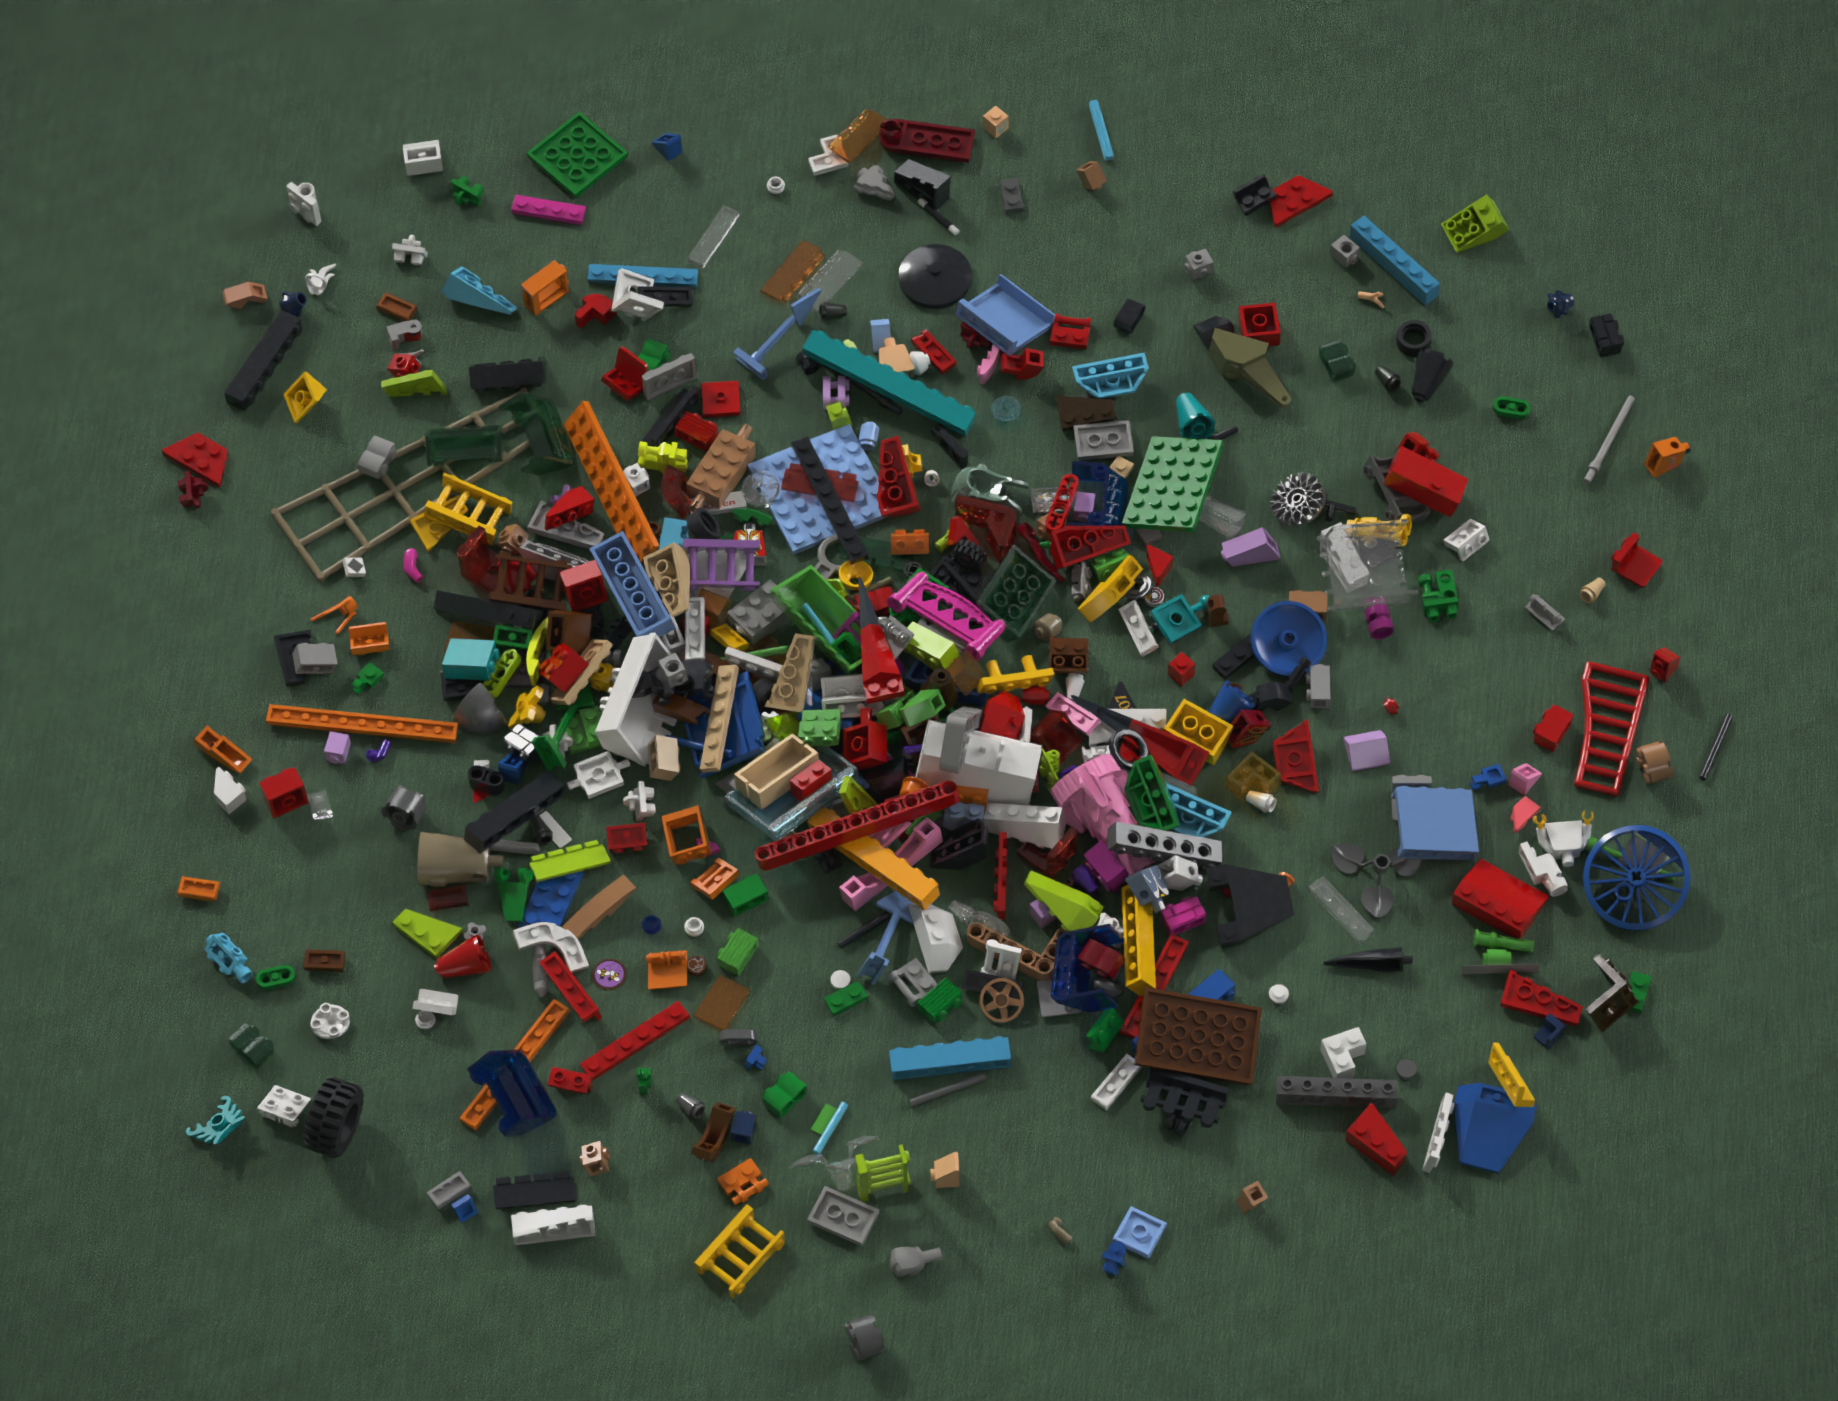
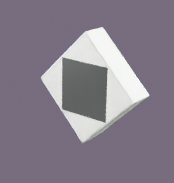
M344 558L343 565L346 577L365 576L366 571L362 558Z

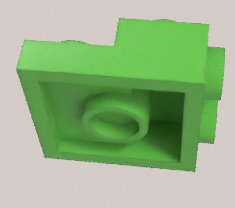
M598 705L579 710L580 714L574 715L565 732H567L569 737L573 738V745L569 747L571 754L602 747L595 733L603 713L599 710Z
M841 709L803 710L798 738L804 742V745L807 744L810 747L839 745Z

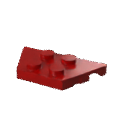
M1300 175L1274 188L1273 191L1276 193L1277 199L1270 202L1274 227H1279L1333 196V191Z
M197 432L162 450L164 456L214 485L221 487L225 462L228 457V449Z
M1307 719L1272 742L1277 778L1280 782L1319 793L1310 727Z

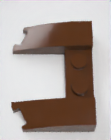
M685 647L679 656V659L685 661ZM705 651V661L713 664V678L717 679L719 666L731 664ZM685 693L670 695V703L668 705H659L660 699L657 695L652 702L656 713L694 725H698L696 720L698 716L704 713L709 717L711 709L685 698Z

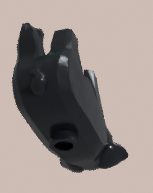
M680 660L686 670L688 680L670 688L662 675L660 666L648 672L642 671L632 698L645 697L654 693L660 699L659 705H668L670 703V695L686 693L692 690V692L703 693L704 699H712L714 689L711 683L714 666L705 660Z

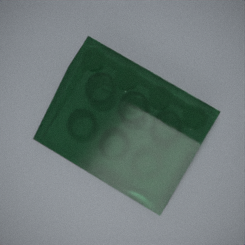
M1013 545L976 601V604L991 621L994 622L1000 619L1005 623L1006 628L1001 636L1008 642H1011L1021 637L1056 580L1017 546Z

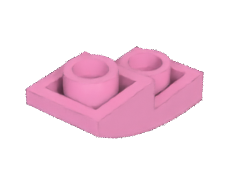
M994 344L992 351H988L987 359H982V365H978L977 376L980 377V384L983 385L992 376L999 362L1000 348Z

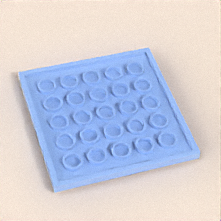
M850 424L810 439L855 530L887 518L881 516L877 501L878 475L862 446H860V442H858L859 440ZM791 447L748 464V470L793 555L820 545L823 540L835 535Z

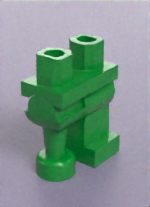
M1452 569L1435 572L1434 582L1437 591H1432L1430 585L1433 583L1431 574L1418 576V585L1423 588V615H1427L1429 622L1438 621L1440 613H1445L1447 619H1456L1458 597Z

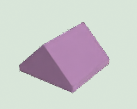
M1381 730L1343 737L1352 772L1390 765L1387 737Z

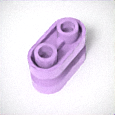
M823 376V410H827L826 406L837 402L841 403L842 408L849 406V395H846V390H849V379H846V376H838V381H831V376ZM831 389H838V397H831Z

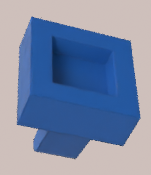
M756 1045L743 1064V1067L750 1070L754 1066L762 1070L767 1062V1059L760 1054L763 1049Z
M468 1194L451 1204L461 1223L478 1213L472 1198Z

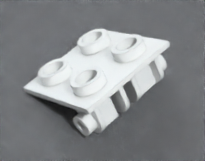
M275 1085L257 1109L262 1114V1117L273 1119V1121L278 1119V1123L283 1121V1124L289 1127H296L299 1119L296 1118L311 1098Z

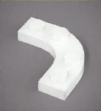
M540 922L515 929L512 932L519 950L537 944H549L559 949L571 973L589 967L580 942L568 929L565 930L554 923Z

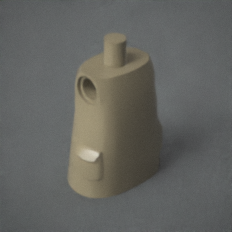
M420 833L417 864L418 885L444 887L448 883L484 882L488 880L489 867H503V855H490V847L480 854L464 838L438 833Z

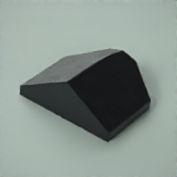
M1218 316L1193 325L1207 351H1209L1215 328L1234 333L1232 322L1229 319Z

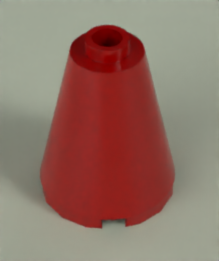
M480 935L469 938L438 958L437 964H434L437 974L447 978L490 972L492 969L488 951L485 952L483 947L485 944Z

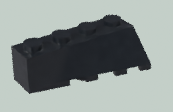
M545 356L538 357L539 361L527 358L519 360L518 363L509 360L500 362V364L491 362L470 365L471 389H475L476 392L487 391L486 388L494 387V390H504L505 386H512L513 389H518L528 384H531V387H540L546 381Z

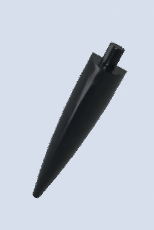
M1402 947L1382 948L1339 956L1323 961L1326 966L1398 972L1403 971V964H1413V956H1403Z

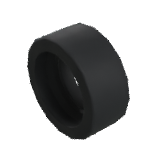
M1418 320L1404 322L1397 331L1396 345L1403 354L1418 356L1421 349L1424 352L1425 349L1430 348L1432 332L1424 322ZM1408 332H1418L1425 337V341L1418 345H1411L1404 341L1403 336Z
M698 508L687 517L688 528L696 539H717L721 536L718 522L707 510Z

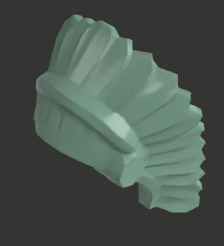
M979 464L977 467H967L957 474L951 487L952 502L955 503V508L960 509L961 512L966 511L969 515L973 513L986 516L990 514L995 516L997 513L1002 516L1004 514L1012 515L1013 513L1018 515L1022 513L1021 507L1007 496H1000L1003 489L1002 486L1005 484L1029 488V484L988 470L986 465Z

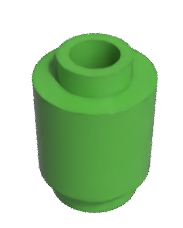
M1487 949L1486 953L1482 954V965L1511 964V952H1506V950Z

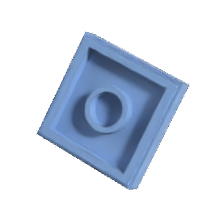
M1130 1206L1112 1242H1121L1126 1249L1149 1259L1167 1227V1223Z

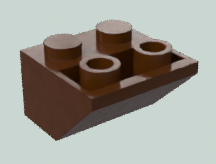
M559 609L549 612L546 650L553 651L556 646L564 643L575 652H583L591 641L592 614Z
M1050 638L1049 668H1053L1054 673L1088 674L1089 638Z

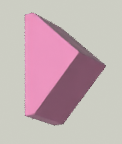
M1525 763L1512 769L1509 786L1525 796L1542 773Z

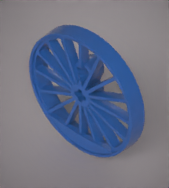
M1644 825L1625 826L1606 834L1590 851L1583 872L1584 889L1591 906L1610 924L1631 931L1649 930L1669 921L1683 906L1690 887V867L1682 848L1665 832ZM1635 833L1647 840L1639 868L1637 867ZM1631 834L1634 868L1617 837ZM1615 840L1630 870L1602 848L1610 841ZM1652 843L1659 850L1642 869L1649 845ZM1599 852H1602L1627 873L1593 864L1594 859ZM1662 852L1670 858L1646 871ZM1672 862H1675L1684 871L1649 875ZM1591 868H1596L1626 878L1590 881ZM1640 874L1641 880H1635L1634 882L1633 875L1638 876ZM1684 876V885L1681 890L1649 879ZM1622 882L1616 888L1596 898L1592 895L1591 885ZM1647 884L1681 893L1673 906ZM1644 887L1672 909L1659 917ZM1627 888L1630 893L1627 897L1619 896V891ZM1640 888L1657 918L1656 920L1643 923ZM1635 889H1637L1640 923H1627L1625 921ZM1615 893L1617 900L1605 912L1597 902ZM1619 902H1628L1622 921L1609 915Z

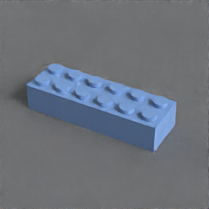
M623 531L589 548L636 637L649 635L650 633H656L658 637H661L676 629Z

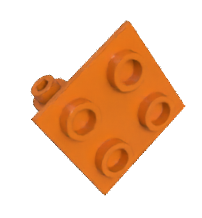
M687 950L649 953L646 955V962L648 963V990L687 987Z

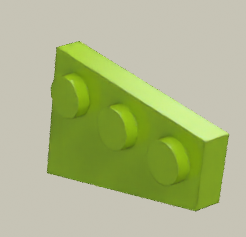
M424 370L423 372L381 381V388L389 397L412 396L416 392L423 393L424 395H431V392H440L441 395L447 394V387L433 370Z
M844 776L839 794L850 815L878 805L851 776Z
M405 909L392 922L395 928L436 959L463 932L460 927Z

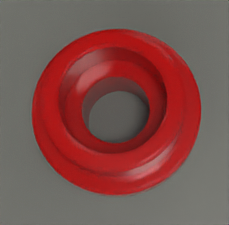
M1388 697L1385 698L1386 701L1382 704L1389 715L1398 714L1397 709L1399 706L1394 698L1391 700Z

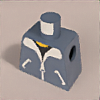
M1159 865L1141 870L1126 878V882L1141 906L1150 903L1155 913L1166 909L1161 898L1168 895L1169 890Z

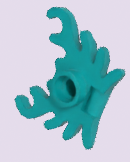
M223 1096L221 1100L225 1104L217 1106L222 1112L214 1115L207 1122L206 1127L197 1124L195 1131L192 1132L191 1128L188 1127L186 1133L191 1138L197 1137L198 1140L205 1141V1143L218 1145L244 1122L245 1116L241 1117L242 1111L240 1109L237 1110L236 1104L232 1105V1099L229 1096Z

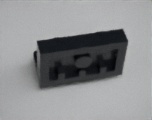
M1264 174L1255 177L1252 181L1239 186L1233 191L1235 200L1245 216L1277 199L1276 193L1269 185Z

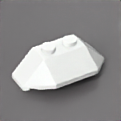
M914 903L909 904L908 907L928 973L947 972L963 949L953 914L932 904L925 911Z

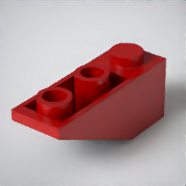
M582 486L567 491L546 514L544 529L547 531L593 513L594 498Z

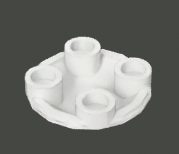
M323 1003L312 1016L311 1029L320 1038H337L343 1035L349 1027V1013L340 1006Z

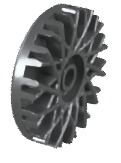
M1302 472L1301 474L1297 473L1298 477H1295L1291 474L1290 478L1286 477L1288 480L1286 483L1280 481L1281 485H1277L1279 489L1277 492L1273 490L1274 494L1271 497L1274 501H1270L1272 512L1282 524L1291 527L1305 525L1315 519L1323 509L1326 492L1321 482L1314 475L1308 474L1307 476Z

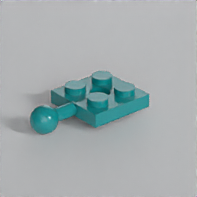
M1180 594L1150 611V615L1169 644L1174 643L1202 626L1195 613L1201 609L1207 610L1209 595L1201 596L1199 602L1190 607L1184 596ZM1171 616H1178L1180 623L1173 622Z

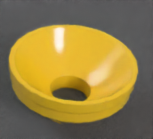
M847 561L839 569V579H841L844 587L850 590H859V584H852L850 582L853 578L858 579L861 577L865 588L872 582L873 570L863 561L853 565Z

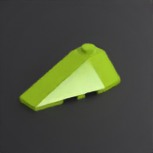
M1034 871L1029 872L1024 883L1039 902H1044L1049 907V913L1052 917L1056 915L1063 923L1061 927L1080 943L1097 922L1103 910V906L1091 896Z

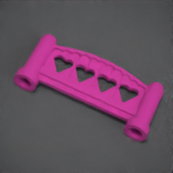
M925 572L917 573L897 593H893L887 599V603L893 611L901 613L908 607L968 644L965 647V653L974 661H979L984 656L985 650L1006 628L1002 620L991 621L985 613L963 596L945 587L928 582L929 578ZM924 591H928L931 595L937 597L933 600L922 601ZM945 601L952 608L938 611V602ZM959 610L968 617L954 621L953 612ZM975 620L977 624H982L983 627L969 630V621Z

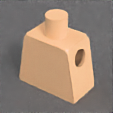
M893 337L886 338L884 340L885 347L879 349V363L882 365L888 364L898 373L903 372L909 377H915V368L904 344L896 345L895 338Z

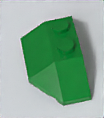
M1148 755L1134 761L1124 790L1138 825L1164 831L1180 826L1175 805L1153 756Z

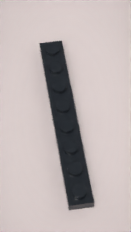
M806 436L791 442V448L850 564L853 565L868 559V554L809 437Z

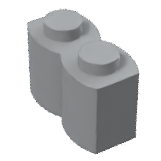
M374 435L357 464L359 472L377 479L385 475L388 470L387 464L394 460L397 454L395 443Z

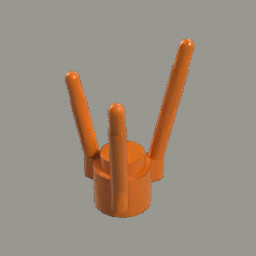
M348 596L339 604L311 618L310 621L313 622L339 609L343 615H348L336 630V634H339L350 619L356 615L355 610L358 608V605L351 596Z

